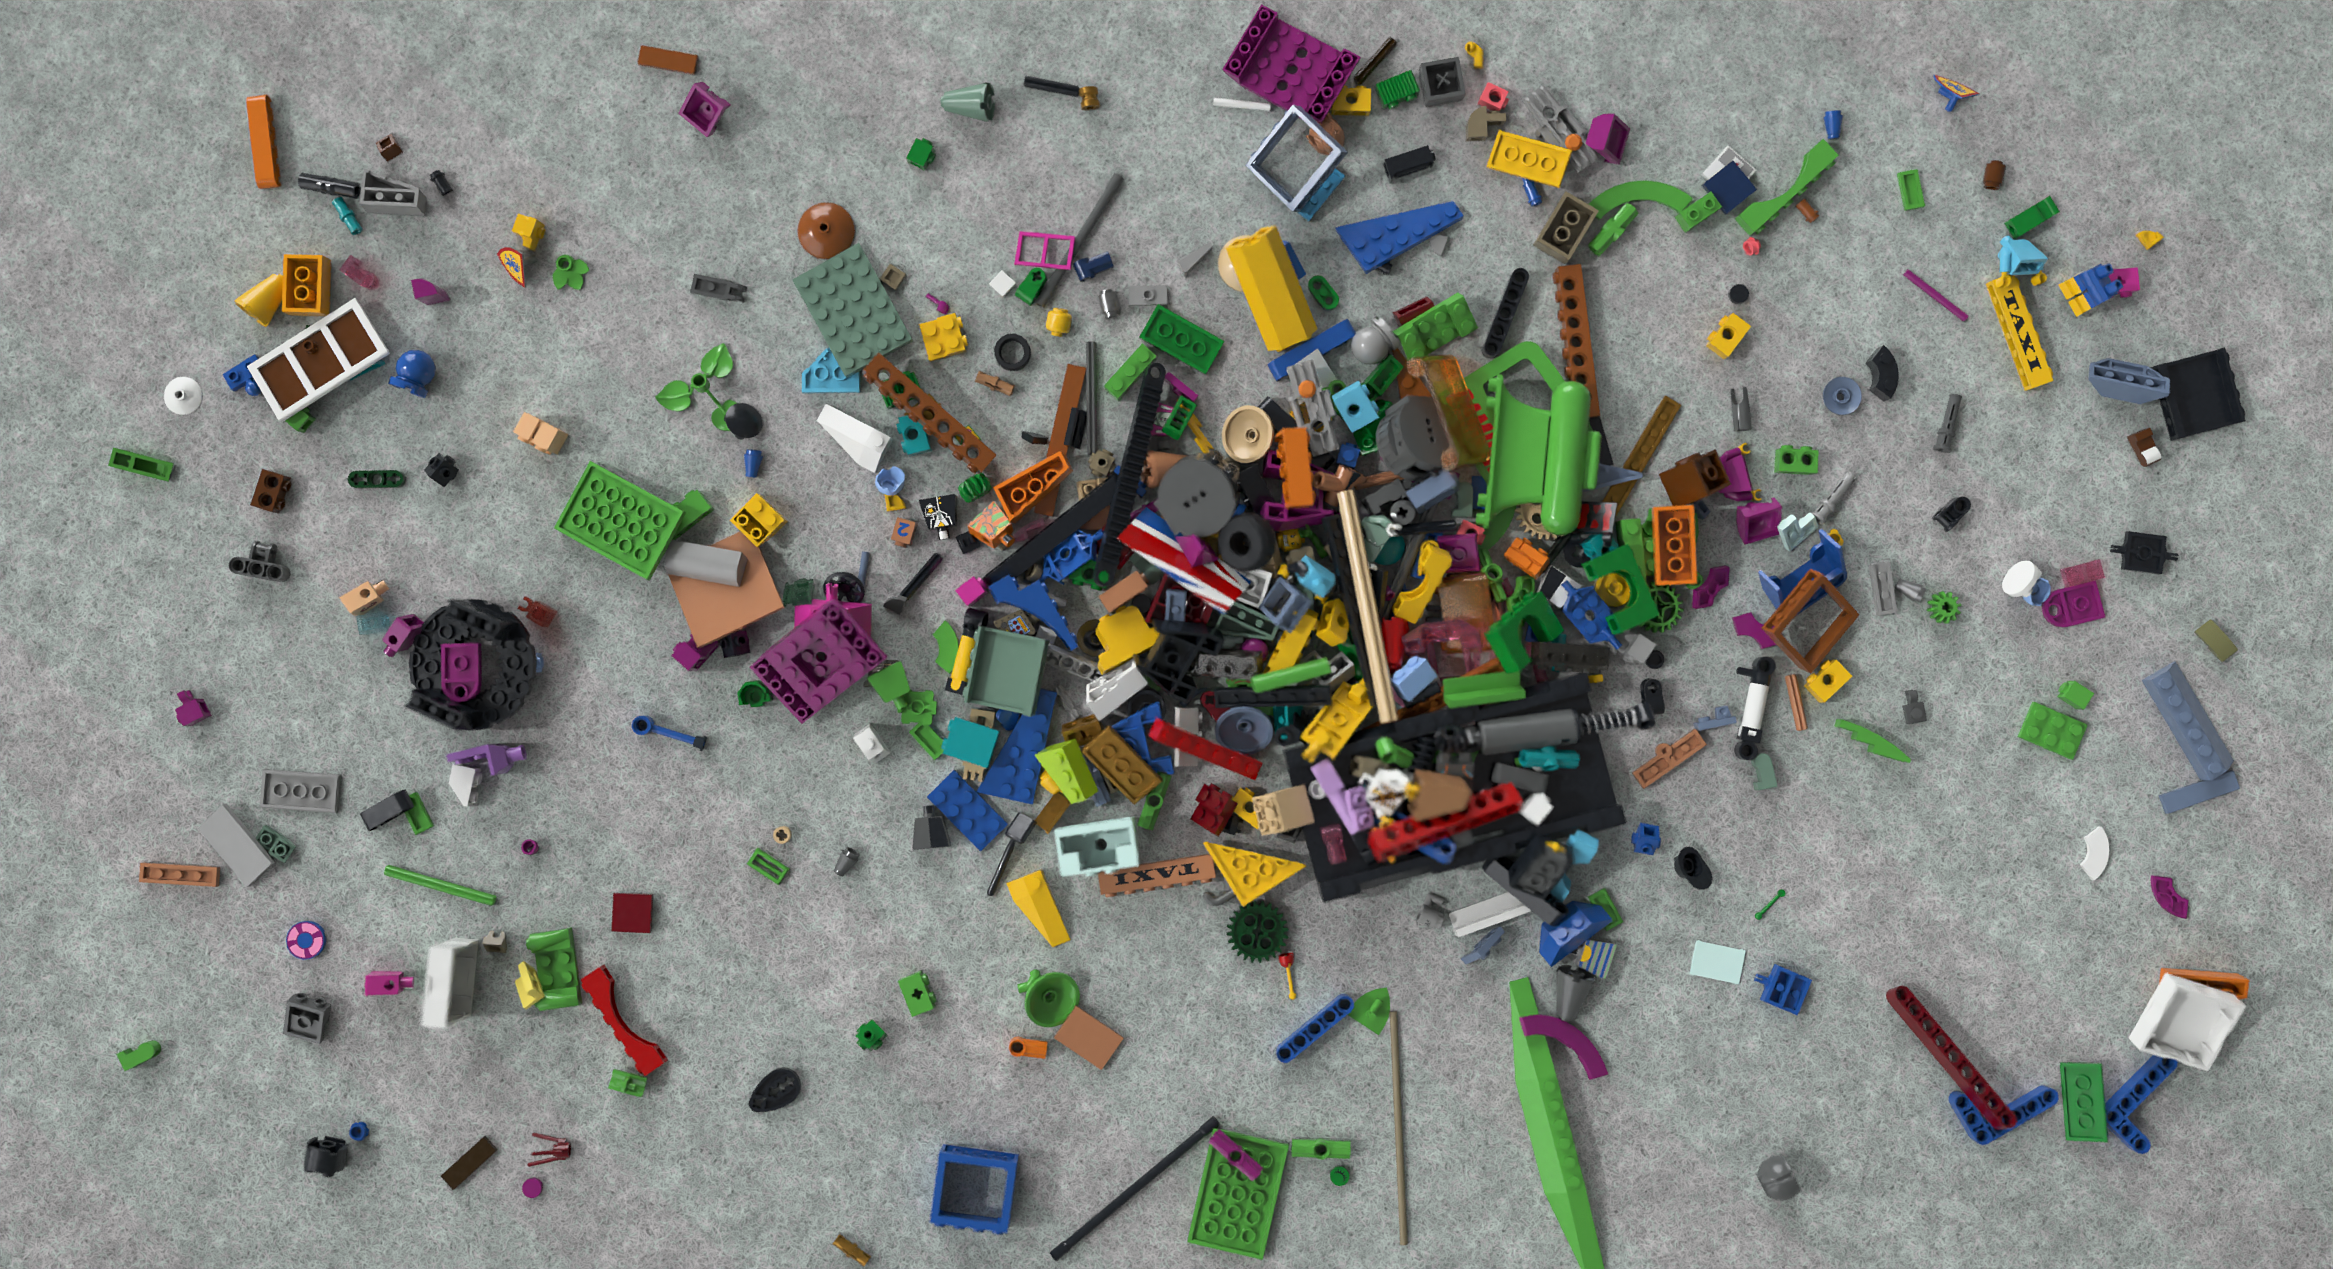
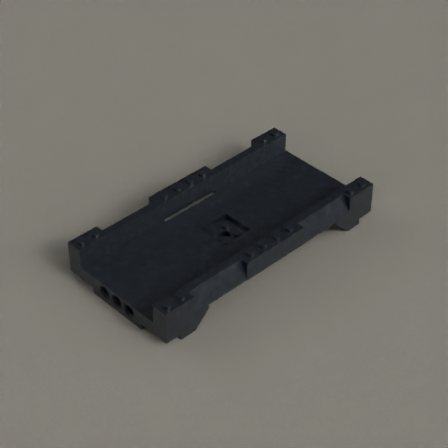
M1587 672L1576 673L1523 688L1525 690V698L1455 708L1448 707L1354 732L1334 759L1320 751L1315 760L1309 762L1310 756L1307 760L1303 757V753L1311 745L1309 743L1283 749L1282 752L1291 786L1295 787L1305 784L1314 822L1303 825L1302 829L1321 900L1325 903L1360 894L1362 890L1425 873L1437 874L1517 853L1518 849L1527 847L1538 833L1556 840L1569 837L1571 834L1574 835L1577 829L1590 834L1627 824L1623 807L1616 802L1600 738L1596 731H1590V734L1583 732L1580 743L1552 746L1556 747L1557 750H1574L1576 753H1579L1580 760L1576 768H1558L1552 771L1542 770L1540 772L1550 776L1546 794L1544 795L1551 800L1549 804L1553 808L1538 825L1529 822L1519 812L1471 828L1469 830L1472 837L1503 830L1504 833L1473 841V844L1455 850L1453 861L1447 864L1441 863L1417 849H1413L1396 855L1395 862L1393 863L1385 859L1368 866L1328 796L1326 795L1322 799H1314L1308 792L1310 783L1317 780L1310 768L1326 758L1332 764L1345 790L1362 786L1360 784L1361 777L1348 774L1351 755L1381 760L1376 742L1384 737L1391 738L1394 744L1411 752L1417 751L1413 745L1415 743L1420 744L1417 739L1405 743L1400 741L1437 732L1438 727H1443L1444 724L1447 726H1451V724L1457 726L1475 722L1474 725L1470 726L1477 727L1478 722L1482 720L1572 708L1576 709L1578 717L1582 714L1588 716L1589 713L1593 714L1587 693L1592 691ZM1434 735L1428 736V738L1434 739ZM1479 750L1473 763V796L1483 790H1490L1500 785V783L1491 781L1495 762L1516 767L1514 758L1520 757V751L1483 755L1481 750ZM1389 763L1390 766H1396L1397 771H1402L1403 769H1405V767H1400L1394 763ZM1435 763L1433 765H1426L1430 772H1435ZM1523 766L1518 767V768H1521V769H1525V770H1529V771H1533V772H1534V770L1532 769V767H1523ZM1516 788L1523 801L1530 793L1537 794V792ZM1408 798L1403 799L1395 810L1409 818L1412 814L1407 806ZM1447 849L1442 850L1445 854L1450 853Z

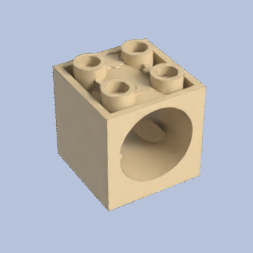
M1305 784L1252 798L1253 808L1258 819V827L1262 835L1283 832L1314 822Z

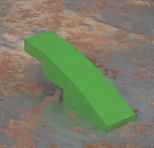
M1836 719L1834 726L1852 731V740L1869 744L1867 752L1910 763L1911 759L1880 735L1843 719Z

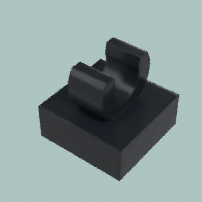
M969 531L955 537L963 555L981 547L978 539L970 535Z
M1232 814L1222 832L1231 835L1241 833V830L1237 829L1238 823H1243L1244 820Z

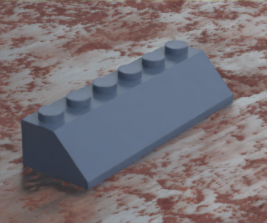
M2176 661L2142 680L2143 684L2199 779L2211 781L2227 772L2234 760Z

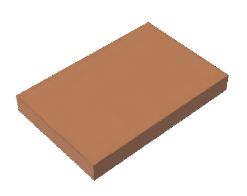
M1077 1005L1054 1036V1039L1100 1070L1103 1069L1124 1039L1120 1034Z

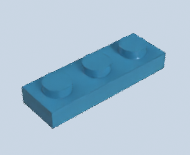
M1335 168L1303 209L1297 213L1309 222L1342 182L1345 175Z

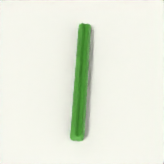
M387 865L384 870V875L489 906H493L496 902L497 897L495 895L406 869Z

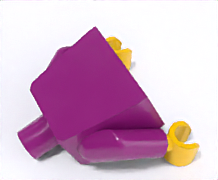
M1747 443L1724 452L1720 460L1731 485L1719 490V494L1723 493L1726 498L1738 502L1760 501L1762 498H1756L1755 493L1761 490H1753L1744 457L1751 452V450L1748 452L1743 450V446H1746Z

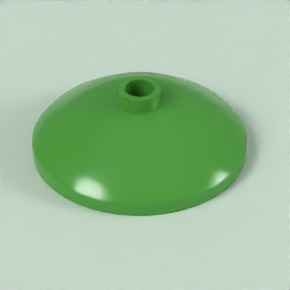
M1051 972L1039 977L1029 987L1025 996L1024 1007L1027 1016L1033 1023L1041 1027H1055L1064 1023L1073 1008L1079 1004V987L1065 973Z

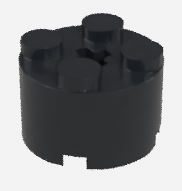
M1143 690L1132 696L1128 703L1127 712L1128 716L1139 712L1142 707H1145V704L1150 706L1159 702L1164 719L1166 705L1158 693ZM1154 722L1145 723L1144 729H1151Z
M325 1136L324 1140H318V1137L309 1139L305 1152L304 1172L322 1173L324 1177H333L335 1173L342 1171L345 1168L348 1144L345 1145L346 1141L330 1136Z

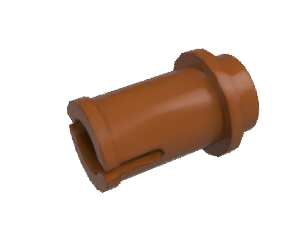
M1803 199L1795 206L1804 215L1805 221H1809L1810 224L1819 217V211H1815L1806 199Z

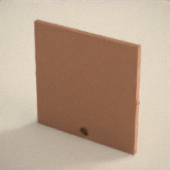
M741 531L712 545H708L710 547L742 552L748 558L740 587L668 574L698 649L735 631L742 630L744 627L785 608L760 547L757 548Z

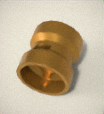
M1087 86L1079 89V95L1082 98V110L1087 111L1100 108V102L1096 97L1098 95L1097 87Z

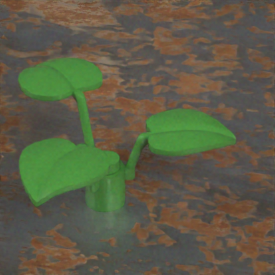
M723 343L712 348L703 357L700 366L704 374L697 373L693 375L690 392L689 386L685 382L675 380L668 383L655 396V399L666 409L680 412L686 410L691 405L689 396L693 395L694 389L700 393L706 392L719 407L712 412V423L719 430L730 431L724 421V416L729 407L737 403L732 400H726L721 405L709 391L710 382L707 379L712 378L713 375L717 378H723L732 371L733 360L726 345Z

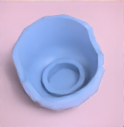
M892 466L889 470L883 468L876 476L875 486L882 494L896 495L904 488L905 474L902 469L896 466Z
M2040 577L2033 586L2031 595L2028 597L2023 596V599L2032 606H2041L2051 594L2049 581Z

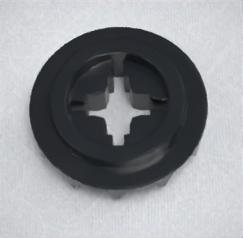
M1581 537V542H1580V544H1581L1586 538ZM1571 539L1563 550L1564 559L1569 565L1581 568L1583 567L1582 563L1591 560V558L1584 552L1581 554V558L1575 555L1572 556L1576 552V547L1579 550L1583 549L1581 545H1572Z

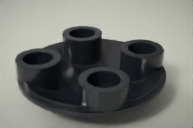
M746 403L732 405L724 416L728 429L739 440L755 437L760 433L763 426V420L758 410Z

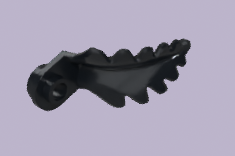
M1303 709L1301 710V716L1294 712L1293 723L1279 728L1275 733V741L1280 746H1289L1299 742L1306 744L1307 742L1301 736L1320 710L1316 709L1314 713L1313 709H1309L1307 715ZM1286 733L1288 738L1283 739L1281 734Z

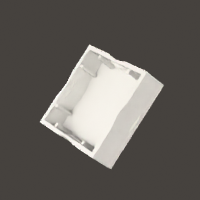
M453 938L429 947L421 1026L447 1028L459 1020L463 1021L471 1017L479 940Z
M2165 973L2129 1039L2141 1051L2163 1058L2176 1059L2183 1064L2208 1071L2220 1052L2225 1038L2233 1030L2246 1006L2234 994Z

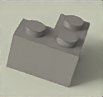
M1630 630L1615 634V637L1623 644L1617 650L1609 641H1604L1609 652L1614 655L1619 653L1623 656L1622 660L1629 665L1644 664L1656 646L1655 643L1643 635L1634 634Z
M1314 650L1303 658L1300 664L1322 657ZM1340 652L1328 661L1331 669L1330 674L1311 678L1309 681L1313 685H1331V693H1333L1343 681L1347 682L1355 676L1354 664L1343 652Z

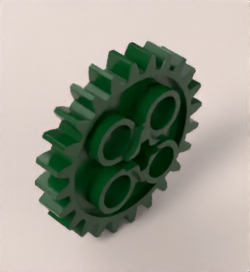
M1254 900L1252 906L1249 903L1246 904V908L1239 905L1241 911L1234 910L1233 912L1236 917H1229V920L1233 923L1227 924L1231 931L1226 932V935L1232 936L1228 943H1234L1231 949H1238L1237 956L1242 953L1244 954L1243 960H1246L1249 956L1251 963L1254 962L1255 958H1258L1259 963H1261L1264 957L1268 962L1269 955L1276 958L1274 952H1282L1279 947L1280 945L1286 946V943L1282 940L1288 939L1284 932L1288 931L1289 928L1283 927L1287 920H1281L1284 914H1277L1278 907H1275L1273 910L1271 909L1272 903L1265 906L1264 900H1262L1260 905H1257L1256 900ZM1261 914L1260 930L1263 932L1258 934L1257 947L1253 948L1255 933L1252 931L1257 929L1258 916ZM1246 916H1254L1255 922L1252 925H1247L1244 922ZM1266 919L1274 921L1272 928L1267 929L1263 926ZM1245 934L1252 937L1251 942L1248 944L1241 942V937ZM1263 938L1270 939L1271 943L1268 947L1260 945V941Z

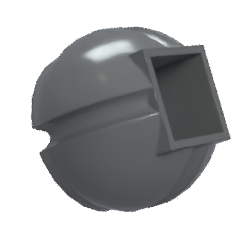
M1783 1155L1771 1156L1762 1162L1756 1176L1769 1198L1785 1201L1794 1198L1801 1192L1796 1178L1791 1176L1792 1170Z

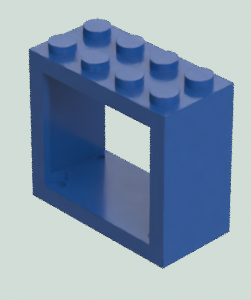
M943 1144L938 1156L930 1223H934V1226L937 1227L951 1225L959 1230H963L965 1227L973 1228L975 1232L988 1230L996 1235L1007 1233L1011 1221L1019 1154ZM950 1162L1002 1168L1004 1171H1007L1002 1217H986L940 1209L945 1165Z

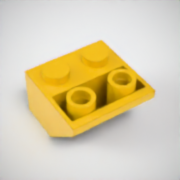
M758 493L730 519L757 548L772 538L788 522Z

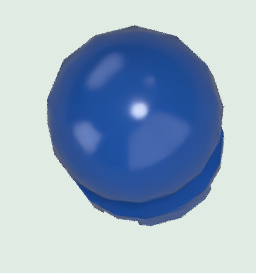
M409 350L405 352L396 363L398 376H391L388 384L399 389H405V387L412 389L411 394L426 398L429 391L424 386L431 383L435 377L436 366L434 360L424 351Z

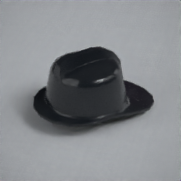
M1688 846L1682 848L1679 855L1674 858V869L1677 875L1687 879L1698 890L1709 888L1713 878L1708 865L1695 848Z

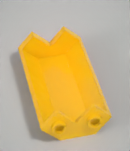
M1277 226L1263 227L1251 237L1235 239L1225 249L1267 350L1280 352L1289 346L1310 339L1318 328Z

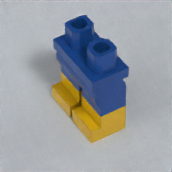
M2110 263L2099 264L2058 285L2066 300L2087 290L2068 301L2076 317L2109 300L2123 288L2120 280L2117 279L2111 282L2108 275L2114 272Z

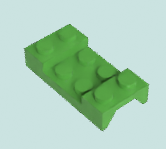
M1457 292L1392 332L1400 340L1407 356L1406 360L1414 367L1428 359V354L1458 336L1463 338L1478 329V326L1464 296Z

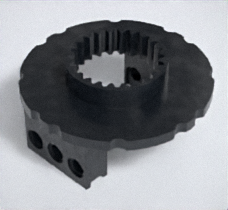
M449 599V606H443L429 616L421 626V633L414 638V650L410 652L409 674L411 684L416 689L411 690L412 695L409 702L405 704V707L455 731L489 729L495 723L502 724L514 716L524 705V698L530 695L533 688L531 682L536 677L537 668L535 647L529 641L530 634L525 625L514 613L506 612L503 606L497 603L489 604L486 600ZM476 637L492 641L491 645L497 646L496 652H501L498 658L503 660L499 664L503 669L498 672L501 677L495 679L497 684H491V689L479 692L475 698L467 702H457L449 699L444 694L441 686V644H460ZM462 687L458 689V695L461 698L465 695V689Z

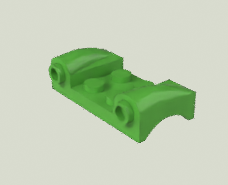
M572 927L530 934L529 938L526 939V947L531 953H535L538 978L545 996L534 1004L535 1007H538L539 1011L581 1005L582 997Z

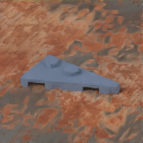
M1599 463L1597 487L1595 489L1643 478L1641 472ZM1583 489L1582 492L1590 491L1591 489Z

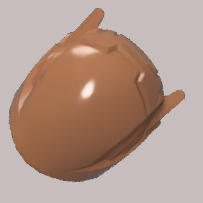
M1328 112L1322 124L1319 125L1344 148V131ZM1312 128L1309 129V135H1306V138L1311 146L1319 154L1329 155L1334 149Z

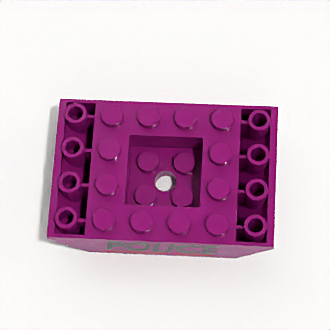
M835 598L822 605L772 645L749 668L795 718L803 724L888 656ZM824 652L827 655V659H820L817 653Z

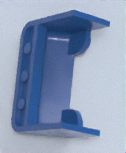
M1823 529L1819 530L1821 542L1814 545L1810 550V560L1780 580L1775 575L1768 577L1762 570L1758 572L1762 589L1776 609L1810 569L1822 573L1835 588H1838L1846 581L1847 571L1842 547ZM1820 586L1798 614L1828 595V593Z

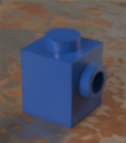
M1347 442L1345 445L1342 444L1335 465H1344L1354 469L1360 449L1356 448L1357 445Z

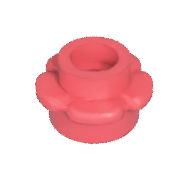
M1749 237L1743 243L1744 251L1749 256L1759 254V249L1761 248L1759 240Z

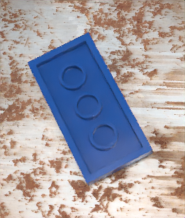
M955 770L927 796L980 852L1008 825Z

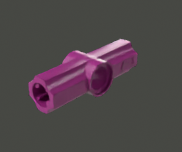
M1218 1129L1208 1142L1226 1157L1230 1164L1236 1166L1251 1181L1256 1179L1263 1170V1167L1222 1130ZM1233 1151L1241 1153L1238 1159H1233L1230 1155Z

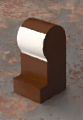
M2146 428L2127 436L2143 467L2150 466L2161 460V454L2151 436L2153 435L2151 428Z

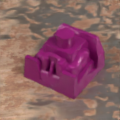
M696 82L690 89L678 114L708 138L714 134L717 129L716 124L731 104L725 99L718 97L713 91H710V87L704 82Z
M1602 114L1593 118L1585 144L1605 158L1604 162L1620 165L1630 128L1616 114Z
M1774 497L1771 498V503L1749 502L1745 506H1737L1736 525L1744 545L1780 535L1777 526L1782 519V506Z

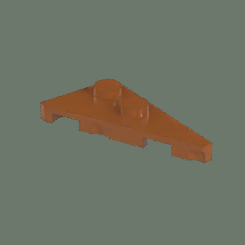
M1398 348L1392 350L1393 357L1404 366L1396 376L1400 400L1407 395L1433 397Z

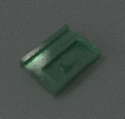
M799 579L790 585L786 582L782 598L783 607H787V604H792V606L812 604L814 592L813 579Z

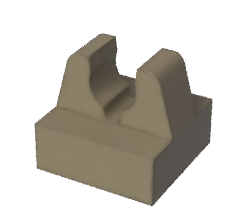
M493 930L489 932L487 937L484 936L482 944L486 951L506 953L507 944L504 931H501L498 938L495 937Z

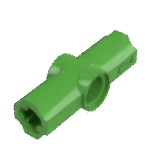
M1628 203L1623 205L1617 214L1607 221L1597 236L1587 245L1595 255L1600 256L1609 245L1622 235L1626 230L1625 228L1639 214L1637 209Z
M1159 771L1157 773L1163 780L1148 793L1137 824L1152 831L1172 777ZM1153 795H1157L1160 798V803L1156 806L1149 803V798Z
M1322 1138L1316 1140L1292 1139V1157H1314L1321 1160L1326 1158L1350 1159V1141L1325 1140ZM1318 1145H1324L1326 1146V1150L1322 1153H1318L1316 1151V1147Z

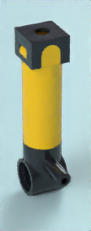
M970 607L966 610L962 637L951 678L948 677L945 691L963 695V690L968 683L966 678L967 670L971 667L972 663L970 654L976 642L974 641V633L979 626H987L988 612Z

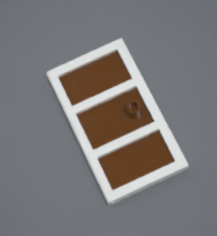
M354 298L251 363L247 368L278 418V421L282 423L386 357L390 352L361 304Z

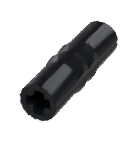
M301 173L298 177L300 189L357 199L361 192L360 184L357 182L308 173Z

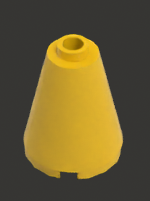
M272 274L236 298L235 304L247 315L256 319V322L267 327L282 301L283 275Z

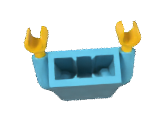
M2010 236L2002 238L2000 244L2003 247L1998 253L2001 277L1996 279V286L2000 287L2003 285V288L2012 283L2008 273L2010 275L2036 274L2031 277L2032 285L2036 286L2045 283L2047 276L2042 270L2048 258L2026 239L2013 240Z

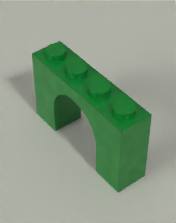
M1629 544L1619 546L1582 563L1589 582L1610 573H1615L1623 577L1629 586L1630 598L1627 605L1623 609L1605 617L1613 635L1623 633L1660 615L1657 604L1653 601L1650 588L1642 576V570L1638 566L1634 552Z
M1541 591L1525 594L1523 600L1514 604L1511 611L1504 613L1500 617V621L1490 625V630L1484 635L1504 670L1509 674L1521 671L1531 662L1519 638L1518 629L1522 619L1530 625L1539 643L1554 640L1564 629Z

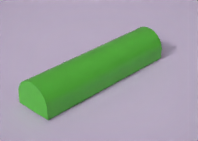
M1324 657L1251 677V685L1253 691L1260 693L1330 674L1331 669L1327 658Z

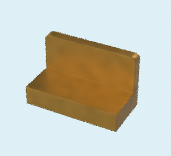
M1059 792L1054 794L1034 821L1045 830V833L1049 834L1070 806V801Z

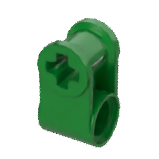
M1041 268L1031 269L1016 290L1015 296L1029 306H1032L1034 304L1033 300L1039 296L1040 291L1046 284L1047 276ZM1040 274L1042 279L1035 281L1033 276Z

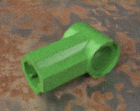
M1384 737L1376 742V747L1383 763H1394L1406 768L1412 764V759L1414 758L1412 752L1395 745L1391 738Z

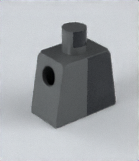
M934 805L922 806L923 817L915 818L912 849L950 847L951 842L944 815L935 816Z

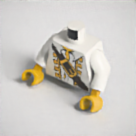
M1380 769L1374 777L1364 773L1360 779V784L1366 786L1365 798L1378 819L1382 820L1380 828L1387 827L1386 823L1390 826L1394 822L1392 818H1387L1386 816H1390L1405 796L1409 799H1414L1417 796L1416 793L1420 791V787L1417 784L1411 785L1410 779L1401 771Z

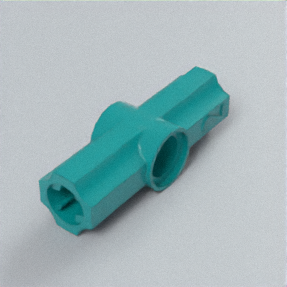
M1552 746L1541 749H1523L1520 751L1519 762L1523 767H1542L1544 771H1552L1558 768H1576L1580 760L1579 753H1576V751L1557 750L1556 747Z

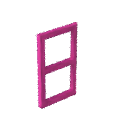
M1019 231L1014 265L1071 270L1076 237ZM1023 236L1044 238L1041 263L1020 261ZM1049 239L1070 241L1067 265L1046 264Z

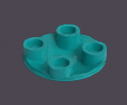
M1389 537L1374 562L1380 565H1392L1399 561L1405 551L1403 537Z

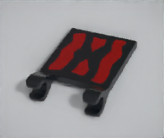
M1581 502L1580 521L1578 527L1571 534L1572 545H1580L1581 534H1603V546L1611 547L1617 503Z

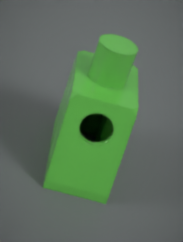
M901 661L866 677L884 703L893 700L897 710L908 705L903 695L909 692L910 688Z

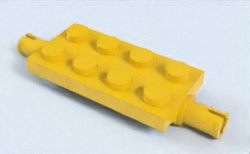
M1363 678L1355 685H1349L1343 681L1332 695V705H1325L1303 732L1301 738L1311 744L1303 753V757L1306 760L1310 756L1308 761L1313 762L1320 751L1334 759L1374 706L1370 705Z

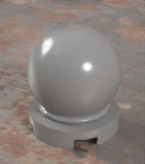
M1378 316L1371 320L1372 327L1360 329L1352 340V353L1363 364L1374 365L1386 357L1389 348L1396 350L1401 346L1400 340L1398 338L1394 339L1390 334L1393 331L1391 327L1381 317L1378 318Z

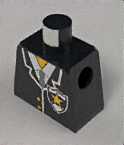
M951 494L919 500L928 529L930 531L937 530L939 540L950 539L949 528L957 526V496Z

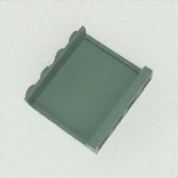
M979 626L974 633V641L976 642L970 654L972 663L971 667L967 670L966 678L968 683L963 690L964 703L984 705L1021 713L1030 717L1035 716L1050 640Z

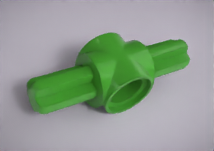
M1488 549L1479 550L1482 565L1480 570L1482 573L1481 581L1487 588H1491L1495 601L1501 603L1507 600L1501 584L1504 582L1502 579L1503 571L1500 566L1493 563ZM1488 573H1493L1496 578H1491Z

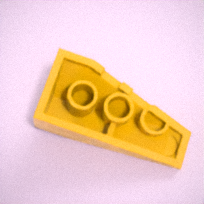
M1042 869L1006 883L1015 904L1052 947L1071 940Z

